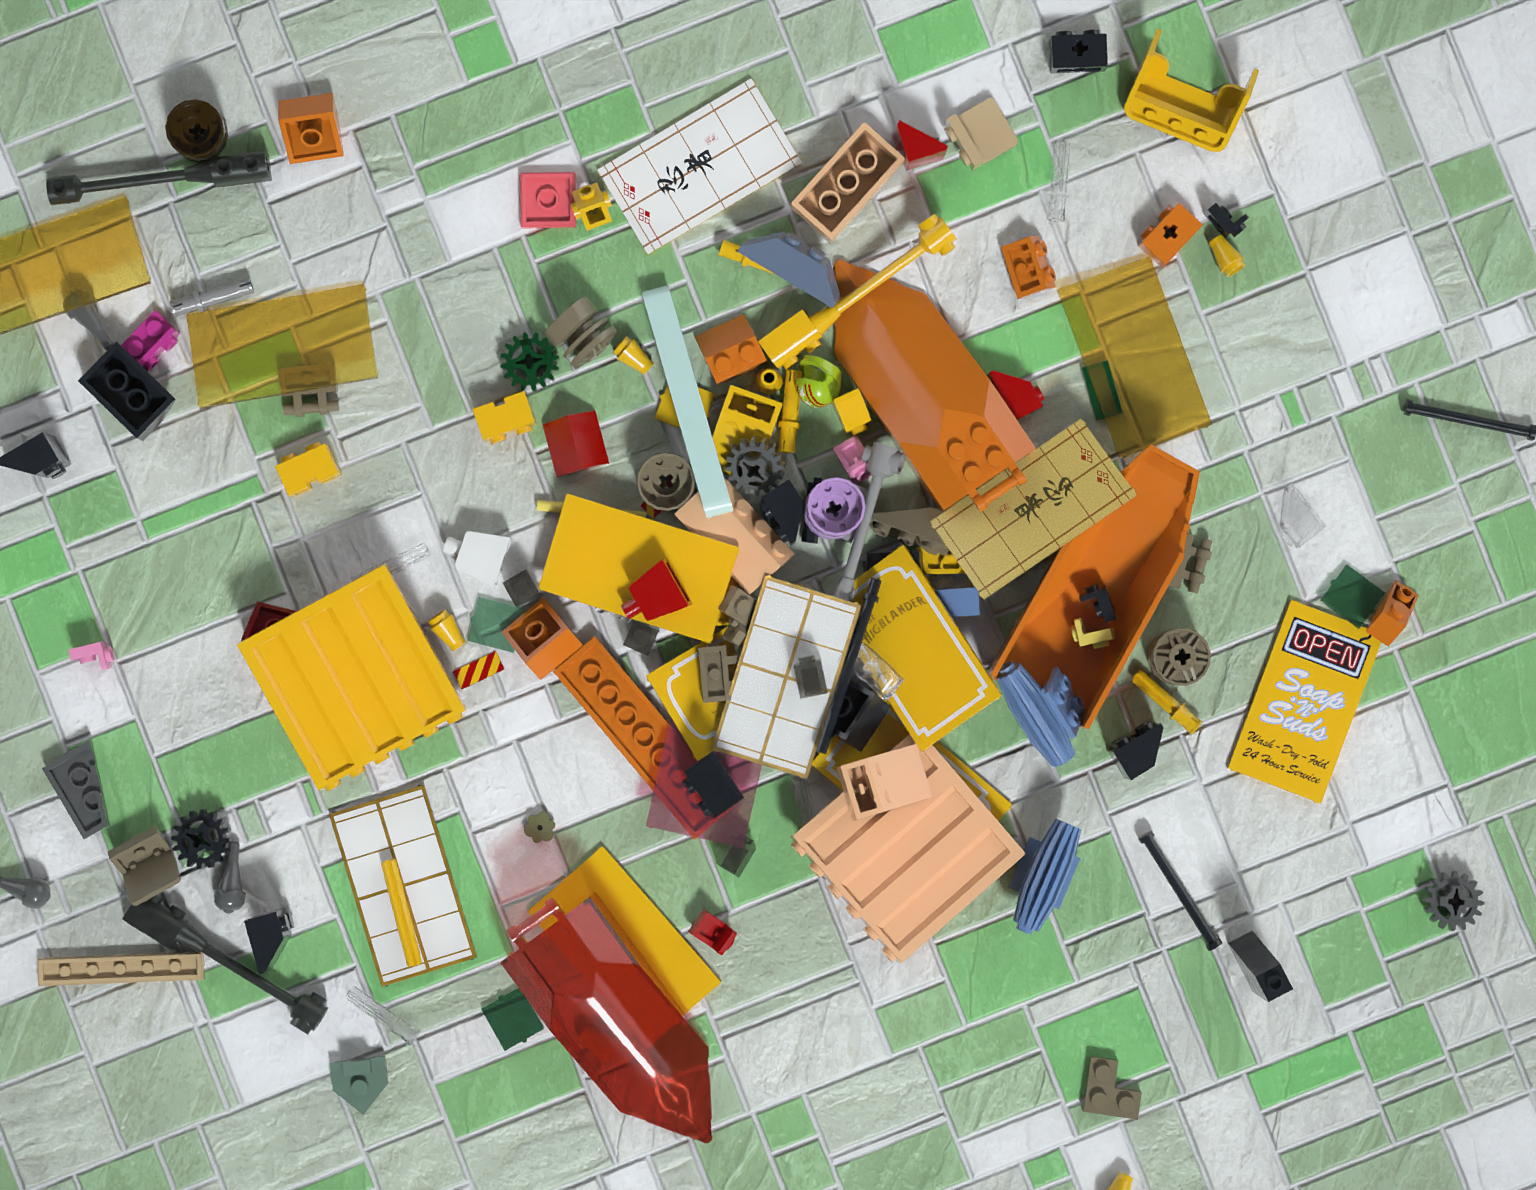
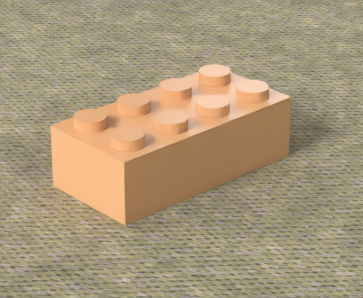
M864 122L791 202L790 208L826 241L832 244L902 167L905 157Z

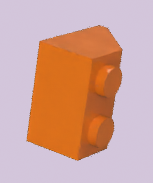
M333 93L278 101V121L290 164L344 156L339 117Z
M744 314L694 336L717 386L767 364L763 351Z
M544 597L501 632L524 663L540 680L583 646Z

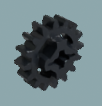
M200 809L199 816L196 811H190V819L186 816L180 817L182 826L174 825L173 827L178 832V835L171 837V840L177 841L178 844L172 848L173 851L180 850L181 852L178 860L187 858L186 866L192 867L196 863L197 869H204L205 863L208 868L215 867L214 860L223 862L224 859L221 854L230 853L231 851L225 847L226 843L233 842V839L226 837L231 828H224L222 826L226 819L216 820L217 812H211L208 815L207 809ZM197 821H203L197 829L190 827ZM215 829H216V831H217V833H218V838H219V840L217 839L216 834H215V832H214ZM204 834L203 839L206 840L207 844H200L201 840L195 835ZM185 839H187L189 849L186 846ZM206 850L214 851L210 856L200 858Z

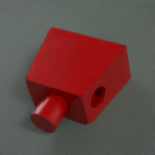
M662 559L628 587L633 598L623 603L621 608L628 619L642 612L645 619L650 621L692 605V602L668 560Z

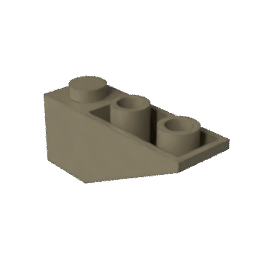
M922 508L872 514L870 527L879 536L897 538L904 545L922 547L927 553L932 555L941 554L946 556L949 551L931 524L946 514V512L935 508Z

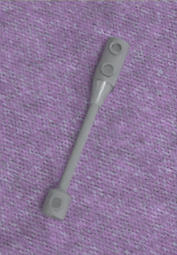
M874 442L872 447L867 445L863 452L862 461L867 462L866 469L872 474L865 499V513L863 520L857 527L844 574L831 595L852 602L854 575L884 478L893 476V473L899 475L905 463V453L900 452V449Z

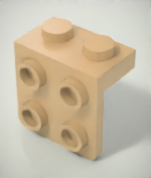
M993 98L986 99L959 116L954 114L947 118L945 122L946 128H944L947 137L952 143L956 142L960 149L958 155L965 166L969 165L972 171L1012 149L1018 143L1015 133Z

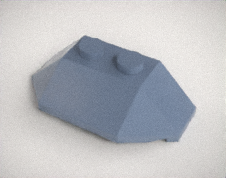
M782 231L749 239L738 250L742 255L831 308L835 306L841 297L830 259L826 258L825 253L816 247L810 248L801 243V239L795 234H786Z

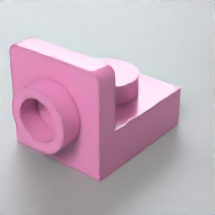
M857 435L833 448L851 482L854 484L865 481L872 475L866 469L867 462L862 461L865 448Z
M106 641L68 650L70 659H79L80 664L96 661L95 655H98L102 670L112 668L111 662H114V654L111 646H107Z

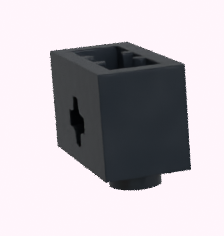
M1086 30L1081 35H1072V31H1058L1056 35L1051 36L1049 41L1051 74L1106 71L1108 67L1107 34H1100L1099 30ZM1075 46H1079L1080 50L1083 51L1081 56H1077V52L1073 51Z

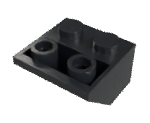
M787 480L761 497L763 504L760 505V509L768 521L772 518L778 526L775 528V532L782 542L786 543L788 541L790 546L796 543L804 501L791 481Z
M1146 721L1134 729L1136 733L1131 737L1123 735L1111 743L1113 748L1109 749L1108 753L1124 779L1131 781L1155 766L1164 729L1161 723Z

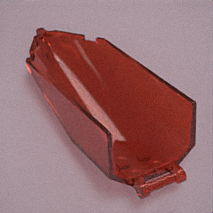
M593 892L567 914H565L556 900L551 897L545 902L546 905L517 927L513 925L509 928L507 933L519 949L513 954L510 953L500 962L551 1033L619 1112L637 1117L653 1125L703 1143H710L713 1135L711 1132V1083L708 1067L709 1046L597 893ZM552 914L556 917L558 921L531 941L527 942L523 935Z

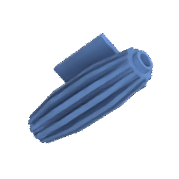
M1012 661L1004 663L999 674L996 676L1008 708L1030 743L1052 767L1067 763L1075 755L1070 738L1076 737L1085 712L1084 703L1072 691L1069 678L1062 674L1057 666L1052 669L1049 680L1042 688L1020 663H1013Z
M1055 819L1042 841L1029 837L1023 850L1026 854L1019 860L1008 888L1019 892L1013 921L1018 923L1016 929L1030 935L1033 930L1039 932L1053 908H1060L1080 861V858L1075 856L1081 833L1080 828Z

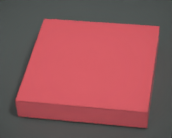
M575 172L520 173L522 229L576 228V218L570 205L575 203L572 192L576 190Z

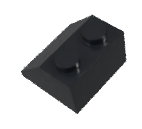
M44 432L0 457V466L45 478L51 477L52 479L67 472L65 468L71 465L56 437Z
M850 679L833 735L862 752L891 706L874 692Z
M713 751L683 772L685 779L682 780V783L690 794L695 792L701 801L697 805L706 818L711 816L714 820L744 799V796Z
M285 907L244 920L259 974H263L275 966L292 935L291 929L294 928V922L291 913H286Z

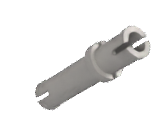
M246 277L245 279L203 292H199V290L194 291L193 295L174 301L171 300L170 305L173 307L171 309L174 317L177 318L194 311L201 313L207 307L254 294V289L252 288L250 278Z

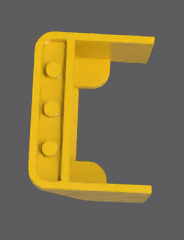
M1157 29L1124 106L1126 115L1134 121L1208 151L1220 152L1224 150L1251 97L1259 70L1253 69L1245 88L1235 84H1226L1219 89L1217 96L1166 76L1169 70V61L1165 56L1155 52L1162 30Z

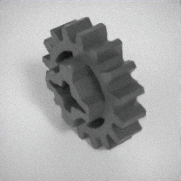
M752 436L749 443L745 438H742L739 443L740 446L734 444L731 449L732 453L729 452L726 460L728 463L725 471L731 472L728 480L737 481L736 489L741 486L745 487L744 494L754 490L755 495L759 496L762 489L767 494L771 491V486L774 488L778 487L779 480H782L785 472L783 469L785 468L786 461L780 460L783 452H775L776 443L768 446L766 444L767 438L765 437L761 442H757L756 436Z
M1452 871L1449 877L1447 873L1442 872V880L1439 881L1436 878H1432L1434 886L1432 888L1425 887V890L1430 894L1429 896L1422 897L1423 901L1429 903V906L1424 908V912H1432L1429 920L1431 922L1439 920V928L1444 929L1448 924L1449 931H1455L1456 925L1461 930H1466V922L1474 925L1475 920L1473 916L1482 915L1477 910V907L1485 904V902L1478 900V896L1482 895L1483 891L1474 889L1478 883L1477 881L1467 882L1469 875L1463 873L1459 878L1458 872ZM1446 885V890L1437 895L1439 890ZM1460 885H1463L1468 890L1470 897L1463 894ZM1453 897L1458 898V903L1448 904L1449 899H1453ZM1436 905L1441 906L1445 910L1446 918L1439 913ZM1469 908L1466 914L1460 917L1461 912Z

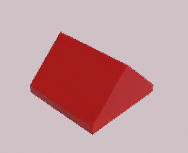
M899 120L895 137L900 153L905 157L904 166L906 171L944 159L948 145Z
M596 411L566 415L543 424L557 478L610 464Z

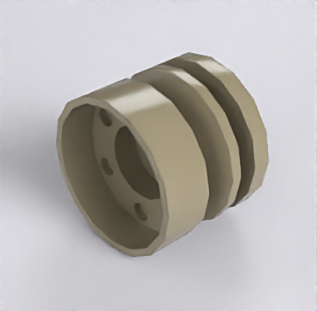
M586 296L566 309L544 333V336L555 348H559L566 343L570 345L563 355L566 360L578 354L570 363L575 370L596 359L609 346V343L617 334V330L613 326L601 332L608 323L606 318L596 323L592 322L598 309Z
M664 452L653 455L643 463L638 472L637 486L640 496L648 505L657 510L669 511L680 508L689 500L694 491L695 477L692 467L686 459L677 454ZM662 474L664 476L669 474L673 476L671 482L674 485L671 488L669 486L664 488L660 486L662 481L659 477Z
M1175 628L1161 632L1153 639L1148 649V664L1151 672L1159 681L1168 685L1187 686L1196 683L1206 674L1210 666L1211 652L1207 641L1199 633L1191 629ZM1179 649H1181L1183 654H1187V659L1183 660L1182 665L1180 661H1175L1174 655L1179 654Z

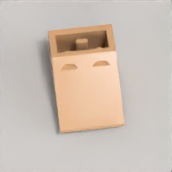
M916 744L837 767L853 821L932 797Z

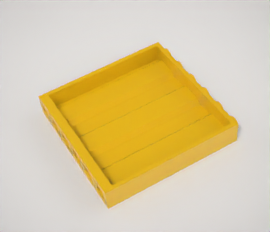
M386 563L237 644L318 791L323 788L326 791L332 790L341 784V778L348 774L351 778L361 774L366 770L365 765L372 761L376 765L390 757L389 752L396 748H399L400 751L407 749L415 744L414 738L422 734L424 738L429 737L439 731L438 725L446 721L450 725L463 718L462 712L466 711L462 699Z

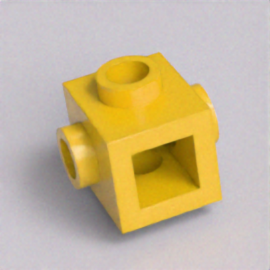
M597 182L582 186L580 189L572 192L575 203L570 205L576 220L582 218L586 231L612 222L607 209L612 206L607 191H600Z

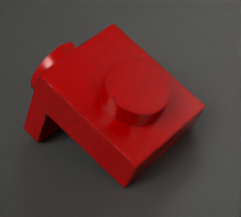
M705 909L702 910L688 930L691 935L713 948L720 955H723L733 945L737 932L727 923Z

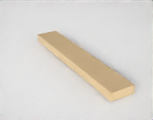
M204 953L46 957L37 959L38 986L205 979Z

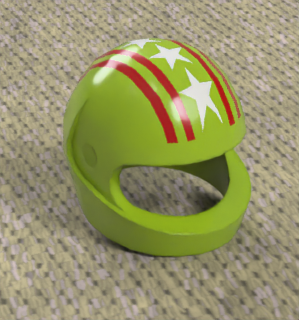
M805 355L799 364L803 377L796 380L797 394L802 402L810 407H826L839 395L842 373L838 367L823 358ZM811 365L816 366V367L822 369L824 372H821V371L817 370L816 368L812 367Z

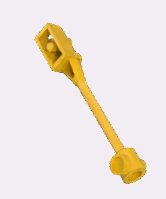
M934 214L918 226L921 232H919V243L842 298L833 308L827 306L812 316H809L802 309L758 341L774 365L778 369L784 366L787 370L799 362L797 355L802 351L806 350L809 354L822 345L819 339L823 337V334L841 316L843 311L923 253L927 252L932 255L940 253L943 257L956 247L953 242L957 238L943 218H938Z

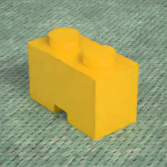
M525 391L505 397V404L496 406L494 402L472 409L483 441H490L491 445L507 440L505 435L516 432L518 436L532 431L531 426L537 423Z
M316 442L305 447V453L298 456L292 453L280 459L281 463L276 465L275 468L289 497L293 498L311 490V483L317 480L319 483L324 484L342 476L329 445H321L320 442Z

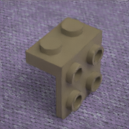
M157 826L107 852L110 861L123 875L128 898L133 906L149 900L178 884L181 880L172 845Z

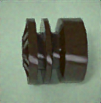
M197 99L185 100L176 105L169 113L165 125L166 136L171 146L187 160L198 163L210 160L211 157L219 156L226 147L229 136L227 124L217 109L208 102ZM198 126L205 131V134H201L199 139L192 134V131H197Z

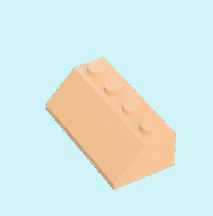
M724 477L733 507L732 512L707 519L698 491L675 515L690 532L740 547L731 577L750 595L763 584L765 575L771 577L795 553L785 542H782L767 522Z

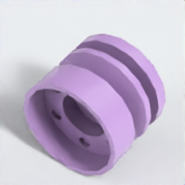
M838 477L825 479L817 484L806 497L803 507L804 520L809 529L821 538L830 540L843 538L855 530L863 520L866 508L864 496L859 488L849 480ZM829 503L833 507L838 506L839 511L836 513V517L832 513L827 514L826 509L830 507Z

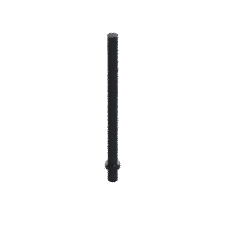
M871 578L867 593H863L862 598L864 602L816 752L827 753L874 604L879 601L877 595L882 582L879 579Z

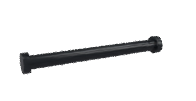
M1407 399L1405 402L1403 414L1407 416L1416 414L1527 437L1529 441H1534L1536 437V425L1533 424L1525 426L1413 403L1411 399Z
M1153 831L1147 832L1138 839L1139 842L1145 844L1206 941L1208 951L1217 948L1223 942L1220 938H1216L1153 838L1155 836Z

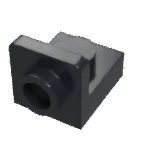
M1217 203L1213 204L1204 213L1205 217L1224 238L1230 234L1236 237L1247 227L1244 222L1249 218L1247 214H1244L1233 223L1230 220L1232 218L1230 212L1223 205L1219 207Z
M1094 584L1083 588L1084 593L1079 595L1080 602L1097 597L1098 601L1093 604L1098 618L1104 617L1105 623L1116 620L1117 616L1106 586L1100 588L1099 584Z

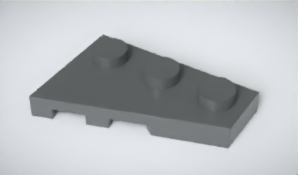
M92 740L85 742L42 768L83 839H87L110 825Z

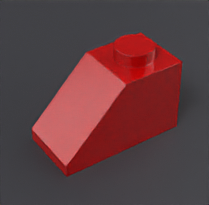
M994 370L987 374V377L1017 421L1043 407L1041 401L1045 399L1037 385L1033 387L1030 381Z

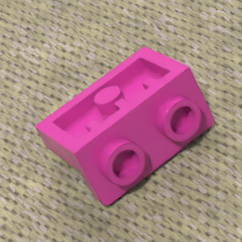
M154 310L121 346L147 371H150L158 364V357L164 350L166 352L170 351L177 344V337L180 333L158 311Z

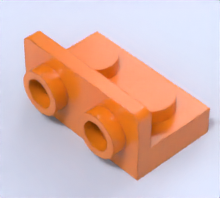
M1029 236L1001 247L1017 299L1056 287L1054 283L1056 280L1054 269L1048 264L1046 258L1048 253L1047 247L1039 236Z

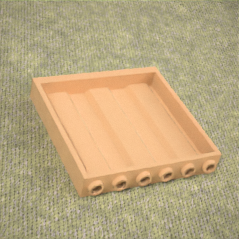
M908 734L890 751L916 743L911 735ZM933 745L923 752L918 748L931 790V798L853 821L844 791H842L790 837L794 841L791 844L793 849L801 857L803 855L808 857L812 862L809 865L811 870L819 878L824 876L830 883L827 886L829 891L837 899L842 897L848 904L845 909L855 920L860 918L866 925L863 930L873 941L878 939L884 946L882 952L892 963L895 960L898 963H903L1026 854Z

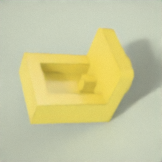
M1083 618L1074 619L1075 625L1071 626L1074 641H1079L1080 646L1093 644L1094 649L1109 646V640L1116 638L1114 628L1087 633Z

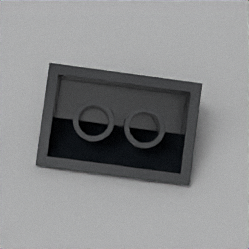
M117 341L78 380L130 433L142 441L164 420L176 401Z

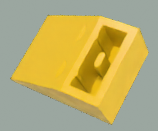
M730 385L712 437L722 472L731 473L725 471L728 463L726 458L729 452L732 453L731 449L734 444L740 446L739 443L742 438H745L749 443L752 436H756L757 442H761L765 437L767 438L766 444L769 445L783 403Z

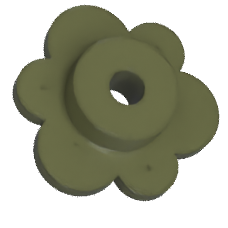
M539 812L536 816H529V824L524 827L525 835L532 837L535 843H539L542 840H552L554 836L552 830L555 828V822L549 820V815L546 812ZM539 825H541V826L543 827L542 830H539V829H538V826H539Z

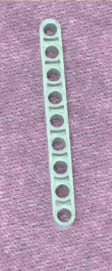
M665 285L644 291L642 296L706 518L732 512L733 507L669 287Z

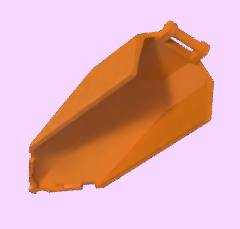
M837 260L834 267L835 279L841 296L838 301L876 275V273L862 267H857L844 260ZM887 279L841 313V316L834 322V355L856 388H859L862 397L895 446L900 449V452L905 453V461L938 510L944 512L968 495L977 509L982 512L988 508L987 505L1016 485L1019 484L1021 486L1027 482L1026 477L1015 462L1032 453L1036 449L990 379L925 293ZM1005 469L1009 470L1011 476L980 496L976 491L978 487Z

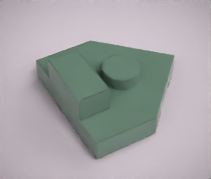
M386 1056L330 1063L333 1091L363 1115L389 1083Z

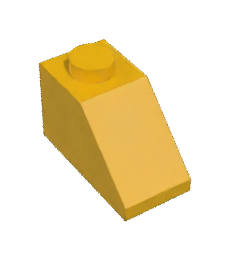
M859 388L833 399L832 406L845 434L852 432L853 436L868 429L867 424L871 423V418Z

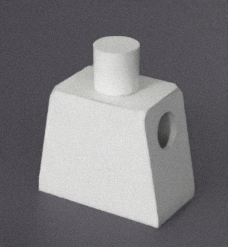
M466 531L463 541L448 537L443 552L457 557L454 568L496 589L512 539L504 536Z

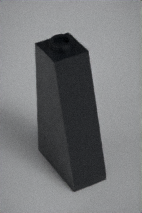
M1253 931L1228 943L1253 993L1270 1002L1293 990L1281 964Z

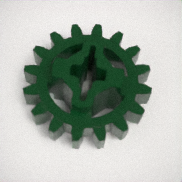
M524 332L522 340L514 336L513 341L515 344L513 346L505 344V347L509 350L508 354L501 353L500 355L501 358L506 360V363L501 364L500 368L508 370L504 378H513L511 383L513 387L520 383L521 391H526L527 387L531 386L532 391L537 392V385L539 384L544 389L547 388L545 381L547 379L554 381L555 378L551 373L560 369L554 365V362L560 360V357L552 355L556 348L554 345L546 346L549 341L546 337L539 341L538 333H534L533 337L529 338L528 334ZM533 345L541 347L546 354H537L533 349ZM522 347L519 357L512 359L514 353ZM527 356H532L534 360H538L536 363H533L532 369H529L527 365H522L523 362L527 361ZM543 366H547L545 373L538 378L537 373ZM514 370L525 372L527 380L518 377Z

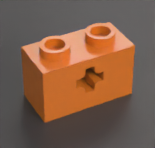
M1180 203L1174 208L1169 205L1158 216L1162 221L1157 227L1154 228L1150 225L1140 236L1144 241L1139 247L1161 268L1176 255L1203 225ZM1171 228L1174 231L1172 237L1166 239L1163 237L1165 230L1167 231Z

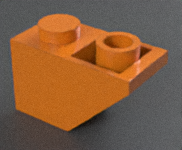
M1395 580L1372 615L1366 632L1389 647L1406 627L1419 595L1408 586Z

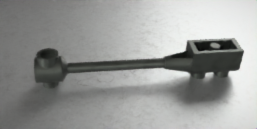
M267 151L211 157L210 160L185 167L182 170L87 182H81L76 175L47 178L46 189L50 204L60 205L80 202L83 193L183 180L187 182L214 183L220 188L272 181L269 154Z
M158 895L137 906L131 904L123 916V921L168 949L172 950L176 942L196 952H202L290 1007V1017L292 1018L290 1024L307 1035L311 1030H316L328 1011V1007L324 1005L327 1000L317 993L312 992L310 996L303 994L294 997L210 945L188 923V920L184 919L187 914L186 912L174 905L170 909L161 904L163 898Z

